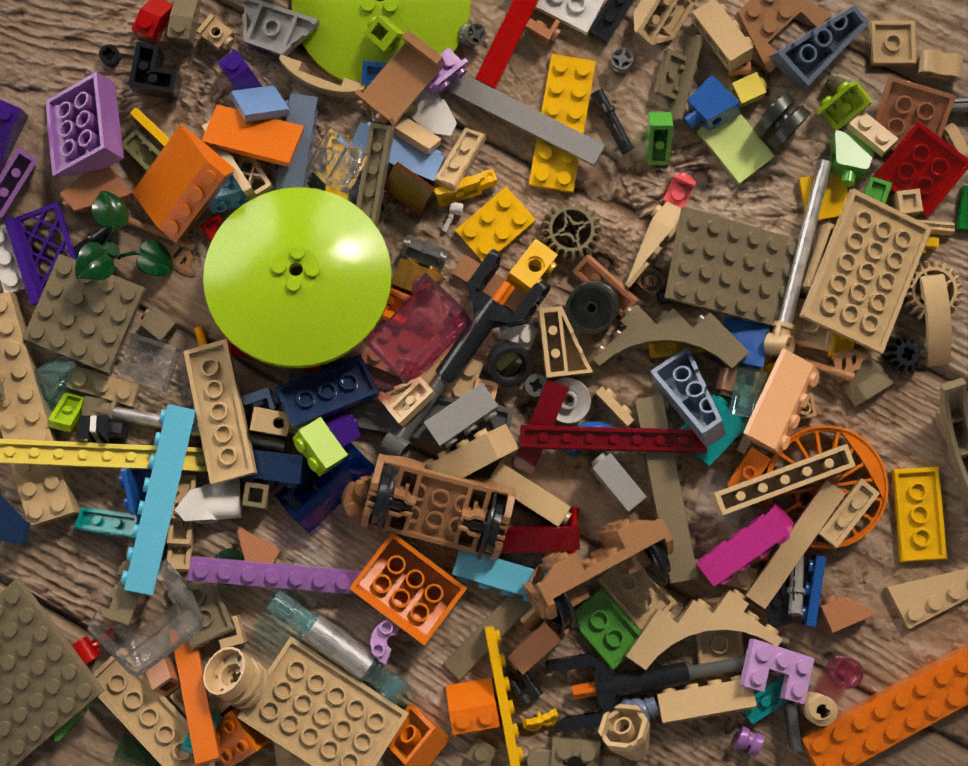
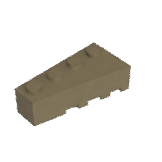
M166 538V541H165V546H164L163 552H165V550H166V548H167V545H168V544H167V538ZM130 539L125 556L128 554L129 547L134 548L136 539ZM123 561L117 573L118 579H120L119 584L117 583L109 594V598H111L110 608H104L101 616L129 625L138 623L140 619L144 618L147 606H144L146 598L150 596L124 591L125 585H120L123 571L129 570L130 562Z

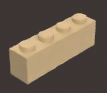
M741 675L731 677L729 682L722 683L721 679L708 681L707 686L699 687L698 683L685 685V689L676 691L675 688L661 690L662 694H657L663 725L756 709L753 689L740 686Z

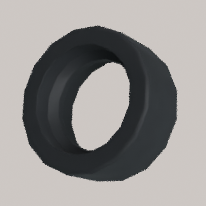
M505 341L495 345L488 353L486 368L492 379L500 386L516 387L525 382L530 376L532 360L525 348L519 343ZM512 352L520 355L522 363L517 372L508 376H502L498 373L496 365L503 355Z

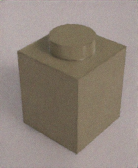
M155 306L152 309L148 308L142 314V321L139 323L164 344L179 327V325Z
M246 482L242 505L269 509L273 486Z

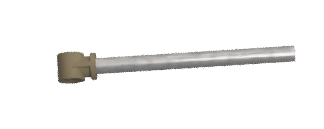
M84 396L80 416H109L112 422L121 421L162 429L163 424L159 423L160 415L121 408L118 407V402L112 401L108 403L105 399ZM193 421L190 435L201 437L198 422ZM249 432L252 447L284 453L287 439Z

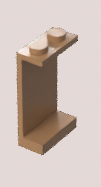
M409 30L402 36L403 46L363 93L358 89L354 92L358 99L357 104L365 111L369 109L375 113L374 117L383 125L388 123L390 126H394L445 66L443 57Z

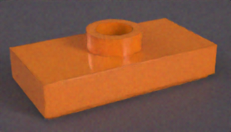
M751 446L726 485L730 487L762 475L771 458Z

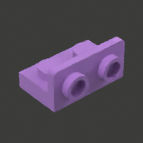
M449 47L440 53L444 59L445 66L426 87V90L432 96L438 92L443 93L451 85L450 82L454 79H461L467 72L466 68L469 61L466 58L461 61Z

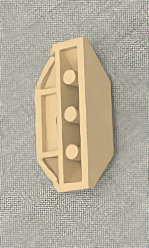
M641 0L633 12L635 32L649 45L673 40L696 0Z

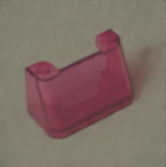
M426 272L413 281L411 290L413 296L381 327L377 325L363 342L404 384L419 377L461 335L471 321L465 309Z

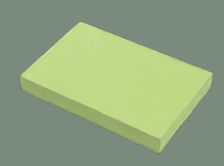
M741 114L713 130H707L703 126L696 132L738 185L775 157Z

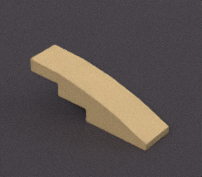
M181 474L168 530L167 571L189 572L190 556H192L195 521L185 522L176 513L175 509L190 490L197 488V475Z

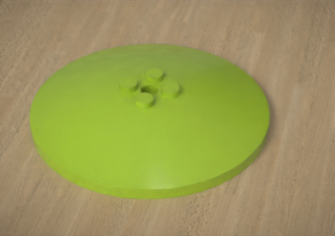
M292 0V11L320 21V25L301 42L309 56L333 78L343 82L344 78L360 84L362 81L363 61L388 63L404 44L402 39L392 52H384L364 34L368 29L369 21L373 17L378 15L387 17L399 30L404 33L409 30L438 54L448 47L455 54L461 44L458 39L459 28L469 23L471 0ZM386 29L383 31L384 36L388 32Z
M304 187L283 188L262 194L234 211L221 225L209 246L203 274L206 302L214 321L224 336L248 356L266 364L285 368H308L327 364L356 349L369 337L380 322L389 301L392 281L388 249L382 235L372 220L356 205L343 197L324 190ZM293 266H300L303 268V272L298 276H293L290 274V269Z

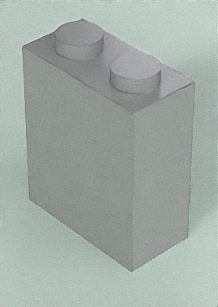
M602 453L591 462L593 467L590 469V472L624 513L629 512L646 498V495L611 453L607 456Z

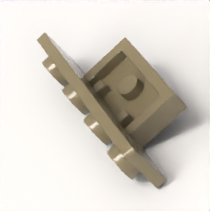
M700 34L687 39L683 55L670 49L664 50L653 93L671 100L669 112L672 114L673 123L682 121L686 113V103L692 90L693 76L697 71L696 64L703 47L702 41L704 36Z

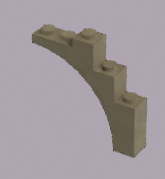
M636 305L634 308L630 306L623 312L621 322L626 328L624 330L620 328L611 337L613 341L607 346L603 344L594 353L596 355L594 361L602 368L613 358L630 349L650 343H676L703 350L718 358L728 368L733 370L749 355V351L711 313L700 315L694 321L696 326L692 328L674 308L670 312L668 310L664 311L658 317L660 322L656 324Z
M962 377L940 384V409L936 410L935 426L947 443V460L959 478V495L968 508L967 383Z

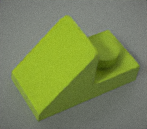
M65 392L48 419V427L66 432L78 431L84 396Z

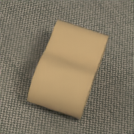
M931 49L922 50L920 53L918 75L950 82L959 81L961 79L964 57L956 53H943Z

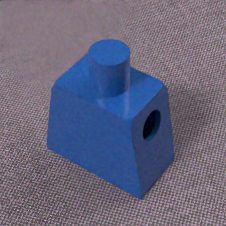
M711 75L688 98L687 102L690 113L683 118V121L689 129L701 123L707 130H713L741 114L740 102Z

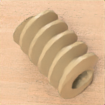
M808 692L805 704L798 705L802 717L818 726L832 724L838 715V707L835 701L820 693ZM820 705V710L816 712L817 707Z

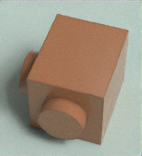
M161 654L143 667L153 691L167 696L181 686L175 660Z

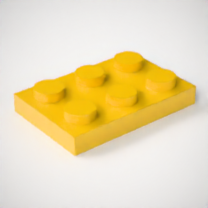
M506 186L455 229V232L482 262L492 249L501 252L534 224L536 219Z

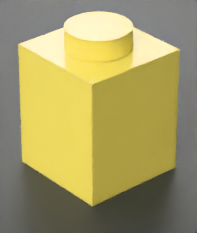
M757 72L733 82L729 88L730 93L740 102V108L763 99L767 90L764 79L762 77L759 78Z

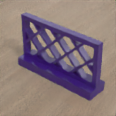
M58 202L17 217L11 216L4 219L29 301L33 306L38 304L58 255L64 251L70 255V258L77 259L68 227ZM55 210L57 218L54 224L51 225L45 222L44 219L47 213ZM31 218L38 221L32 233L26 231L23 222ZM42 223L52 227L46 240L37 236ZM56 230L62 232L64 236L60 247L51 243ZM35 238L45 242L39 254L33 252L31 247ZM49 244L59 249L53 261L43 257ZM42 259L52 263L46 276L41 274L38 269Z

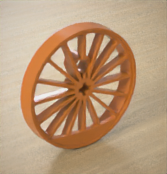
M815 425L805 427L790 434V443L794 442L804 459L809 458V455L800 443L799 437L813 433L816 452L819 454L822 453L819 432L834 434L831 449L837 447L839 435L843 436L851 446L849 449L851 454L855 451L861 463L837 478L835 477L838 473L807 484L812 486L810 488L791 490L777 495L793 494V505L784 510L786 513L794 508L804 510L806 506L802 505L799 501V496L804 492L809 495L811 500L824 480L829 481L837 488L856 484L858 480L837 482L862 466L866 468L871 477L863 480L865 482L873 481L880 493L874 500L876 505L872 515L869 516L864 513L862 516L868 520L866 524L857 532L853 527L850 531L852 535L845 538L838 546V548H842L862 539L880 520L888 498L887 473L876 450L860 435L837 426ZM771 452L769 455L771 461L763 474L773 471L778 457H781L789 464L795 462L783 453L778 455ZM840 489L846 494L849 492L848 490ZM772 497L763 500L767 513L773 504ZM817 536L808 547L818 550L838 549L829 543L817 542Z

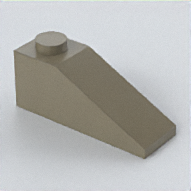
M202 0L174 1L167 31V38L172 45L194 48Z

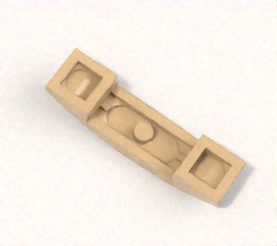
M280 54L279 60L281 65L289 75L303 86L315 92L332 97L357 98L354 92L358 89L363 93L366 89L365 85L347 78L343 79L340 86L304 73L302 62Z
M944 274L920 277L921 300L924 301L927 338V344H924L925 366L932 367L950 364L952 324Z

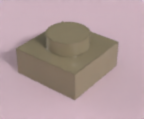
M477 736L466 754V758L479 766H488L498 748Z

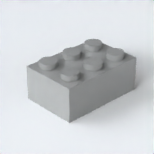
M482 382L426 420L424 424L439 447L443 448L445 446L448 449L459 442L457 437L463 433L468 436L477 430L478 426L476 424L482 420L487 423L496 417L499 405Z

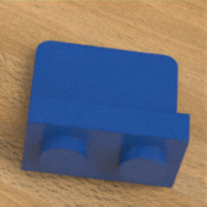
M123 468L121 469L122 474L119 475L121 487L125 488L126 497L124 498L125 509L127 512L130 511L131 515H138L140 500L145 501L147 492L143 491L145 478L151 477L152 470Z

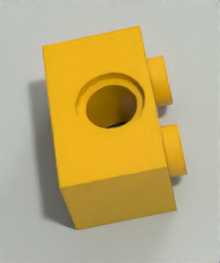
M535 239L509 272L506 280L527 295L532 286L541 281L546 273L548 275L552 273L557 266L554 261L558 254ZM529 266H536L539 271L533 272L529 269Z

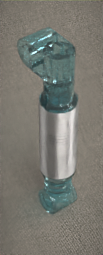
M278 588L266 603L265 609L299 632V637L328 657L336 665L342 667V669L360 682L365 681L368 683L370 681L369 685H374L376 690L379 689V692L395 705H398L411 687L401 676L395 672L390 673V670L386 669L384 665L381 666L379 660L368 649L362 647V645L347 636L343 631L341 632L339 628H336L328 620L326 621L323 616L317 613L312 614L308 609L300 605L298 599L286 589Z

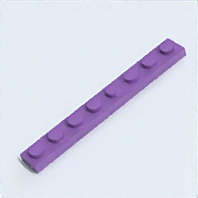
M190 556L188 581L355 594L349 588L362 570Z

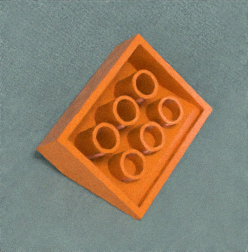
M180 124L132 193L157 228L177 243L188 235L236 169L183 124Z
M391 532L349 589L425 646L467 588L395 533Z

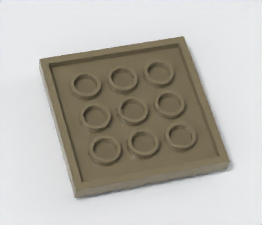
M59 254L22 339L110 374L146 288L115 275H111L105 280L76 279V260Z

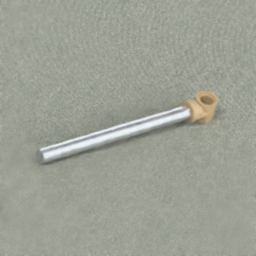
M818 160L779 320L773 321V333L769 332L764 340V352L766 355L779 357L782 348L791 353L795 349V339L792 336V332H795L796 326L792 322L832 162L828 160Z

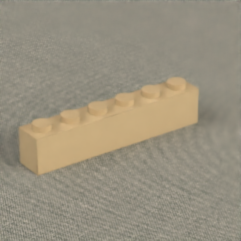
M845 444L711 493L710 495L718 516H722L850 469L856 465L848 445Z

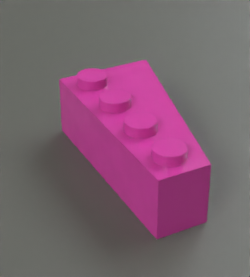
M777 501L770 506L771 509L766 515L760 513L748 524L749 527H741L730 536L728 542L724 540L699 559L698 567L714 587L719 583L721 585L726 584L733 578L732 574L737 570L740 572L745 571L752 565L750 561L757 556L759 559L765 557L771 552V546L776 543L781 545L790 538L789 534L794 522Z

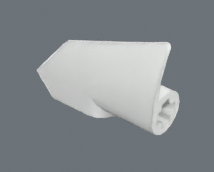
M425 89L415 100L418 111L410 115V117L418 125L433 134L451 137L457 122L446 101L441 98L439 92L432 96Z
M240 478L217 485L207 484L190 490L176 507V513L185 522L196 521V523L200 524L215 523L217 520L242 518Z

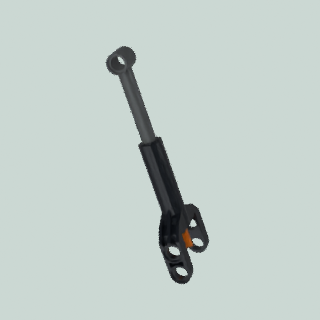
M492 249L467 282L474 316L435 370L438 376L430 387L437 395L404 427L401 426L398 432L391 430L384 437L381 447L393 456L405 457L412 447V443L408 441L448 383L454 384L492 329L526 325L549 293L550 284L544 280L534 284L512 314L510 310L504 307L516 289L509 282L504 281L493 298L482 292L499 269L503 256L501 252Z
M590 653L546 660V671L561 672L594 666V669H592L594 682L572 685V693L574 699L597 696L598 707L601 709V711L566 716L555 722L556 731L565 732L600 726L603 714L608 711L611 713L621 696L689 685L690 680L741 672L746 656L687 666L685 662L650 667L646 670L638 669L616 673Z

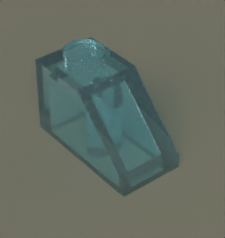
M748 368L737 369L729 414L747 418L751 417L765 387L767 372Z

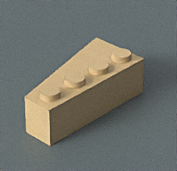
M506 424L489 432L485 428L474 434L475 439L471 442L467 438L456 444V450L451 451L448 448L437 454L438 460L434 461L433 458L424 461V468L464 478L519 449Z

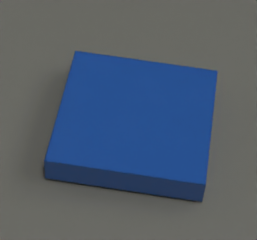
M725 317L723 326L749 351V355L738 366L762 370L766 355L764 352V340L770 331V326Z

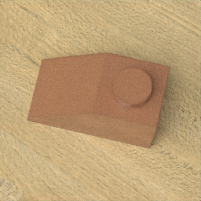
M239 527L237 532L245 561L276 563L283 551L282 549L249 530Z
M834 594L821 599L822 603L819 604L818 608L827 631L832 633L876 615L873 609L843 597H835Z

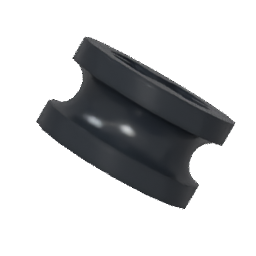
M106 44L99 50V58L106 66L114 67L120 63L121 53L116 46ZM109 51H112L115 57H112V60H108L105 56L106 54L109 55Z

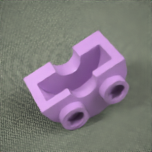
M386 619L376 626L371 634L370 641L372 654L385 665L393 648L390 646L388 639L392 635H397L400 629L390 619Z

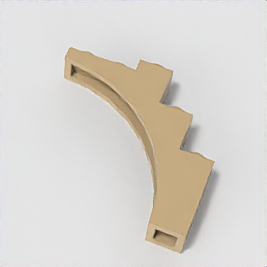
M733 589L732 592L725 590L711 611L708 610L711 606L700 598L697 602L690 599L676 621L673 620L675 615L665 608L662 611L655 609L624 655L646 670L656 657L672 644L690 635L705 631L732 630L745 632L775 646H779L783 639L778 636L779 631L771 625L767 624L765 627L758 622L760 618L749 610L745 613L744 610L749 605L744 601L746 596Z

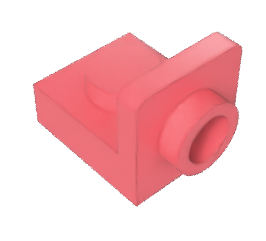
M675 173L662 202H669L680 208L685 207L696 181L692 180L693 177L686 173Z

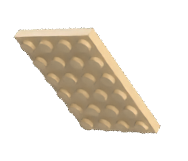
M855 189L849 190L799 316L878 354L883 353L932 227Z
M290 636L267 671L268 682L263 696L256 704L242 709L237 718L311 766H376L409 713Z

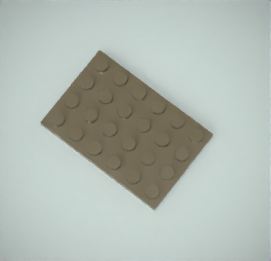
M682 207L664 298L772 327L773 321L779 320L798 239L689 207Z

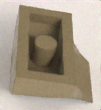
M869 359L862 362L859 371L854 372L853 382L846 381L841 390L852 407H855L890 386L893 381L881 364H876Z

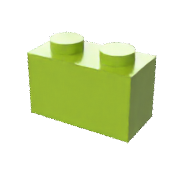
M321 417L298 430L292 438L296 449L303 453L308 460L309 467L319 477L339 465L348 455Z

